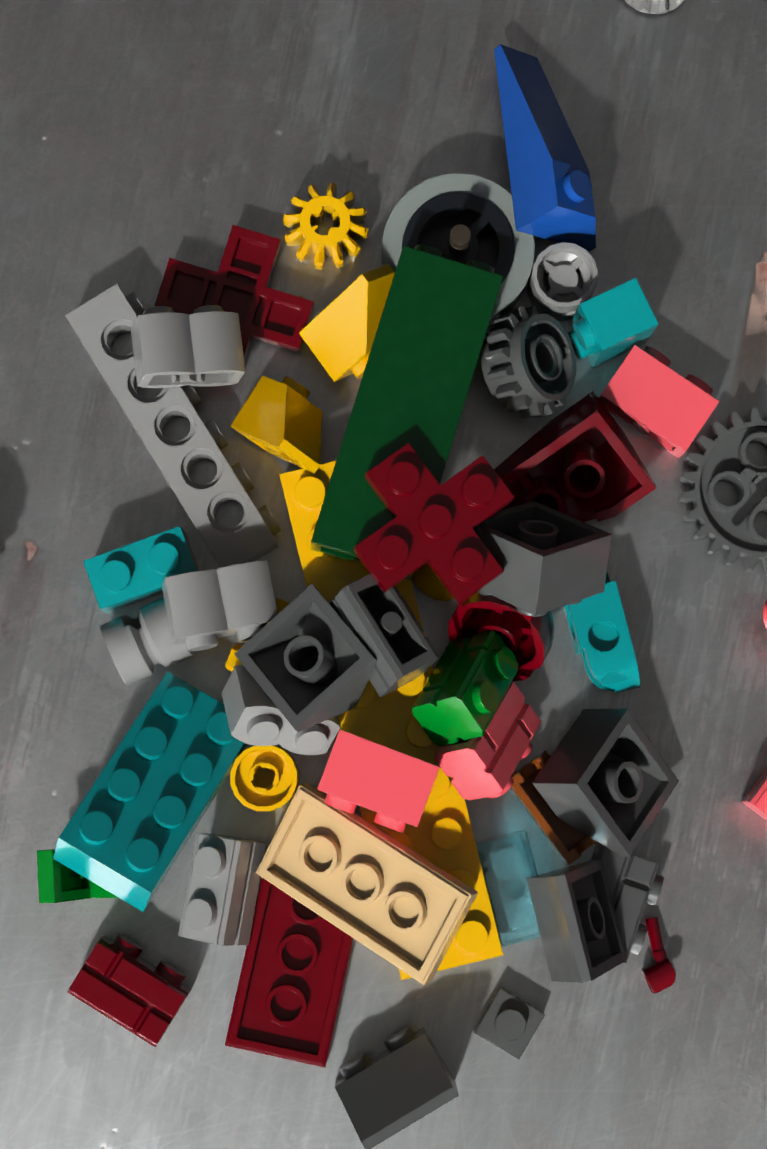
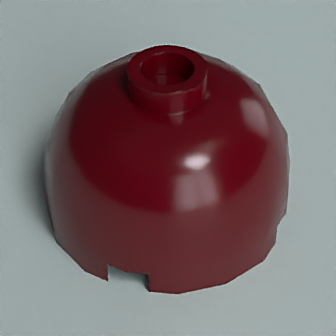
M479 592L458 605L448 622V638L450 642L465 637L472 639L473 635L490 630L498 633L506 646L513 652L519 664L518 671L512 681H523L529 678L535 669L540 668L551 649L554 639V621L551 611H548L544 616H527L519 613L516 610V606L493 595L483 596Z

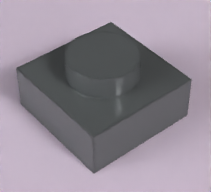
M499 986L474 1029V1033L515 1058L520 1059L545 1014Z

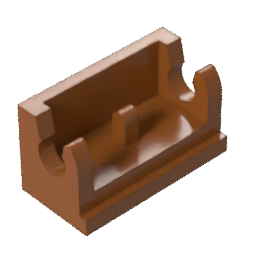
M545 750L512 774L514 782L510 789L563 862L570 865L581 857L583 851L599 842L558 819L532 784L550 758V755Z

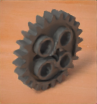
M752 407L748 412L747 422L744 423L736 411L732 412L728 416L729 429L718 421H715L710 426L714 441L703 435H700L695 440L703 454L688 453L685 456L684 460L694 467L695 471L684 472L679 476L680 481L691 485L692 488L690 491L681 494L678 500L684 503H693L694 509L687 513L683 520L685 522L699 520L701 527L695 532L693 538L697 540L709 535L712 539L707 550L709 555L724 548L727 550L725 565L733 564L739 556L744 557V569L750 572L754 569L758 559H761L763 567L767 572V538L760 536L754 528L756 514L760 512L767 513V496L753 505L739 525L732 523L734 515L755 493L757 488L755 484L767 477V466L758 467L751 464L746 455V447L752 442L760 443L767 449V417L766 420H762L758 408ZM728 481L734 485L738 493L735 505L725 506L718 502L714 495L716 482Z

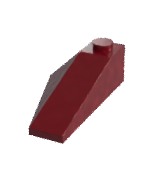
M593 391L552 419L494 469L515 497L511 503L501 510L536 501L582 522L597 519V522L613 518L656 489V484L622 428Z

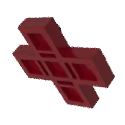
M232 225L218 272L169 258L154 306L171 307L174 309V313L193 314V311L198 307L218 305L223 307L226 312L238 313L245 362L252 338L300 353L304 340L299 332L309 324L315 305L314 301L268 288L281 247V239Z
M408 443L365 474L364 478L394 519L356 545L353 551L384 593L426 563L430 565L459 605L502 575L504 570L473 529L511 503L515 497L483 455L440 485Z

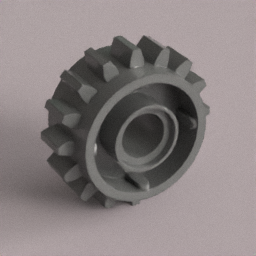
M521 306L502 312L501 317L494 318L491 321L493 328L486 333L481 349L482 372L491 394L501 405L507 408V411L514 412L519 410L520 418L522 419L537 418L555 413L556 407L565 405L564 397L571 391L576 376L575 353L567 332L550 314H539L537 306L527 308Z

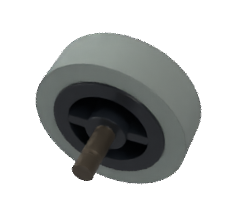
M465 173L436 176L421 182L409 190L390 213L382 239V266L389 264L394 272L396 271L403 246L415 249V246L419 244L441 250L445 254L444 258L464 264L465 260H477L492 266L494 273L502 275L503 279L489 325L492 324L491 321L494 318L501 317L502 312L512 309L519 301L528 283L535 255L534 236L516 231L512 195L502 186L491 180Z

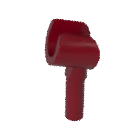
M658 917L645 919L655 963L641 969L652 993H658L673 985L676 978L675 970L667 958L666 950H664Z

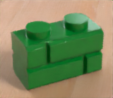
M493 630L473 635L472 639L465 637L449 642L423 687V693L419 694L412 706V714L433 743L440 747L457 743L460 738L465 741L484 735L518 671L519 664L515 655L506 646L499 634Z

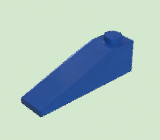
M500 44L494 48L516 231L557 243H575L587 251H591L596 248V217L590 172L538 58Z

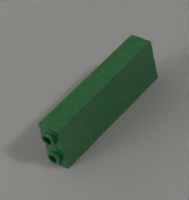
M419 244L415 246V249L403 246L313 533L311 550L350 562L353 560L362 563L354 553V547L394 519L364 478L365 474L409 443L440 484L503 279L502 275L494 273L492 266L477 260H465L464 264L444 258L445 254L441 250L428 245ZM412 574L408 576L406 579L411 580Z

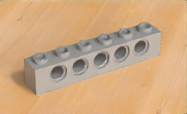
M115 284L67 313L65 317L220 568L257 561L278 548L279 545L273 535L281 531L279 525L266 505L259 509H256L247 492L255 487L240 462L230 467L220 450L228 446V443L214 420L212 419L204 424L194 407L202 403L193 386L185 385L163 388L156 397L143 398L138 395L133 351L127 355H117L112 352L114 339L120 334L131 333V327L137 316L143 315L145 311L135 293L132 292L124 296L118 284ZM176 417L187 419L190 422V432L184 439L170 441L164 437V428L169 420ZM204 459L213 461L217 465V474L211 482L196 484L191 481L190 470L197 461ZM227 502H236L244 509L242 521L237 526L231 528L220 526L216 520L218 509Z

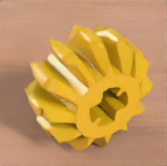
M335 183L328 184L326 196H319L318 188L311 184L307 188L310 201L307 202L299 196H294L291 199V205L297 213L284 214V225L294 229L285 235V242L287 246L300 245L296 253V258L300 262L307 260L314 253L316 269L322 270L325 266V257L332 256L336 268H341L344 266L342 251L344 250L350 256L357 257L360 254V247L354 240H362L368 237V228L358 224L366 218L365 207L351 208L355 201V194L352 191L344 193L337 199V185ZM324 218L333 219V227L329 229L328 235H321L318 231V226L322 225Z

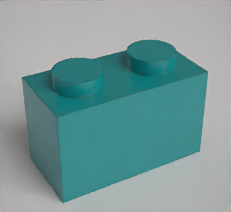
M634 278L579 304L571 322L573 330L568 332V336L579 359L587 357L592 368H595L631 351L634 345L639 347L647 343L659 323L637 279Z
M181 526L83 561L99 608L106 613L162 594L161 584L166 577L199 571L186 532Z

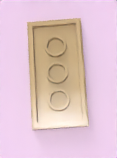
M300 784L256 874L421 984L426 985L430 983L478 892L356 813L351 814L325 804L324 801L327 795L317 790L311 784Z

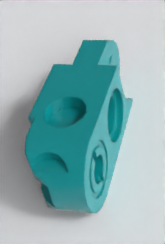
M607 572L604 592L582 599L578 604L565 605L564 609L575 654H581L584 669L590 682L599 689L619 693L640 688V675L616 581L611 582Z

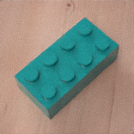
M167 671L58 837L53 859L144 912L230 774L235 759L247 746L246 743L237 740L231 735L224 704Z

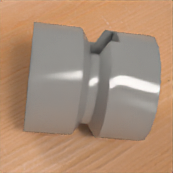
M561 242L548 246L538 255L528 280L527 294L531 306H537L539 314L548 313L557 321L563 322L573 319L579 304L591 299L597 286L598 269L594 258L586 249L575 243Z
M164 597L140 607L139 616L135 619L125 614L100 626L111 658L127 686L153 675L155 665L158 663L168 668L193 656L192 652L187 651L186 644L173 645Z

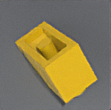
M389 264L361 274L299 332L334 382L351 374H354L357 379L363 377L395 274Z
M262 376L230 427L265 452L314 474L320 466L322 411L307 400L311 392L286 376L282 382Z

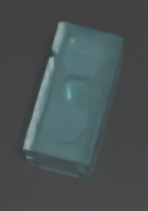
M520 830L477 841L476 846L501 945L507 946L541 937L526 879L538 875L527 831Z

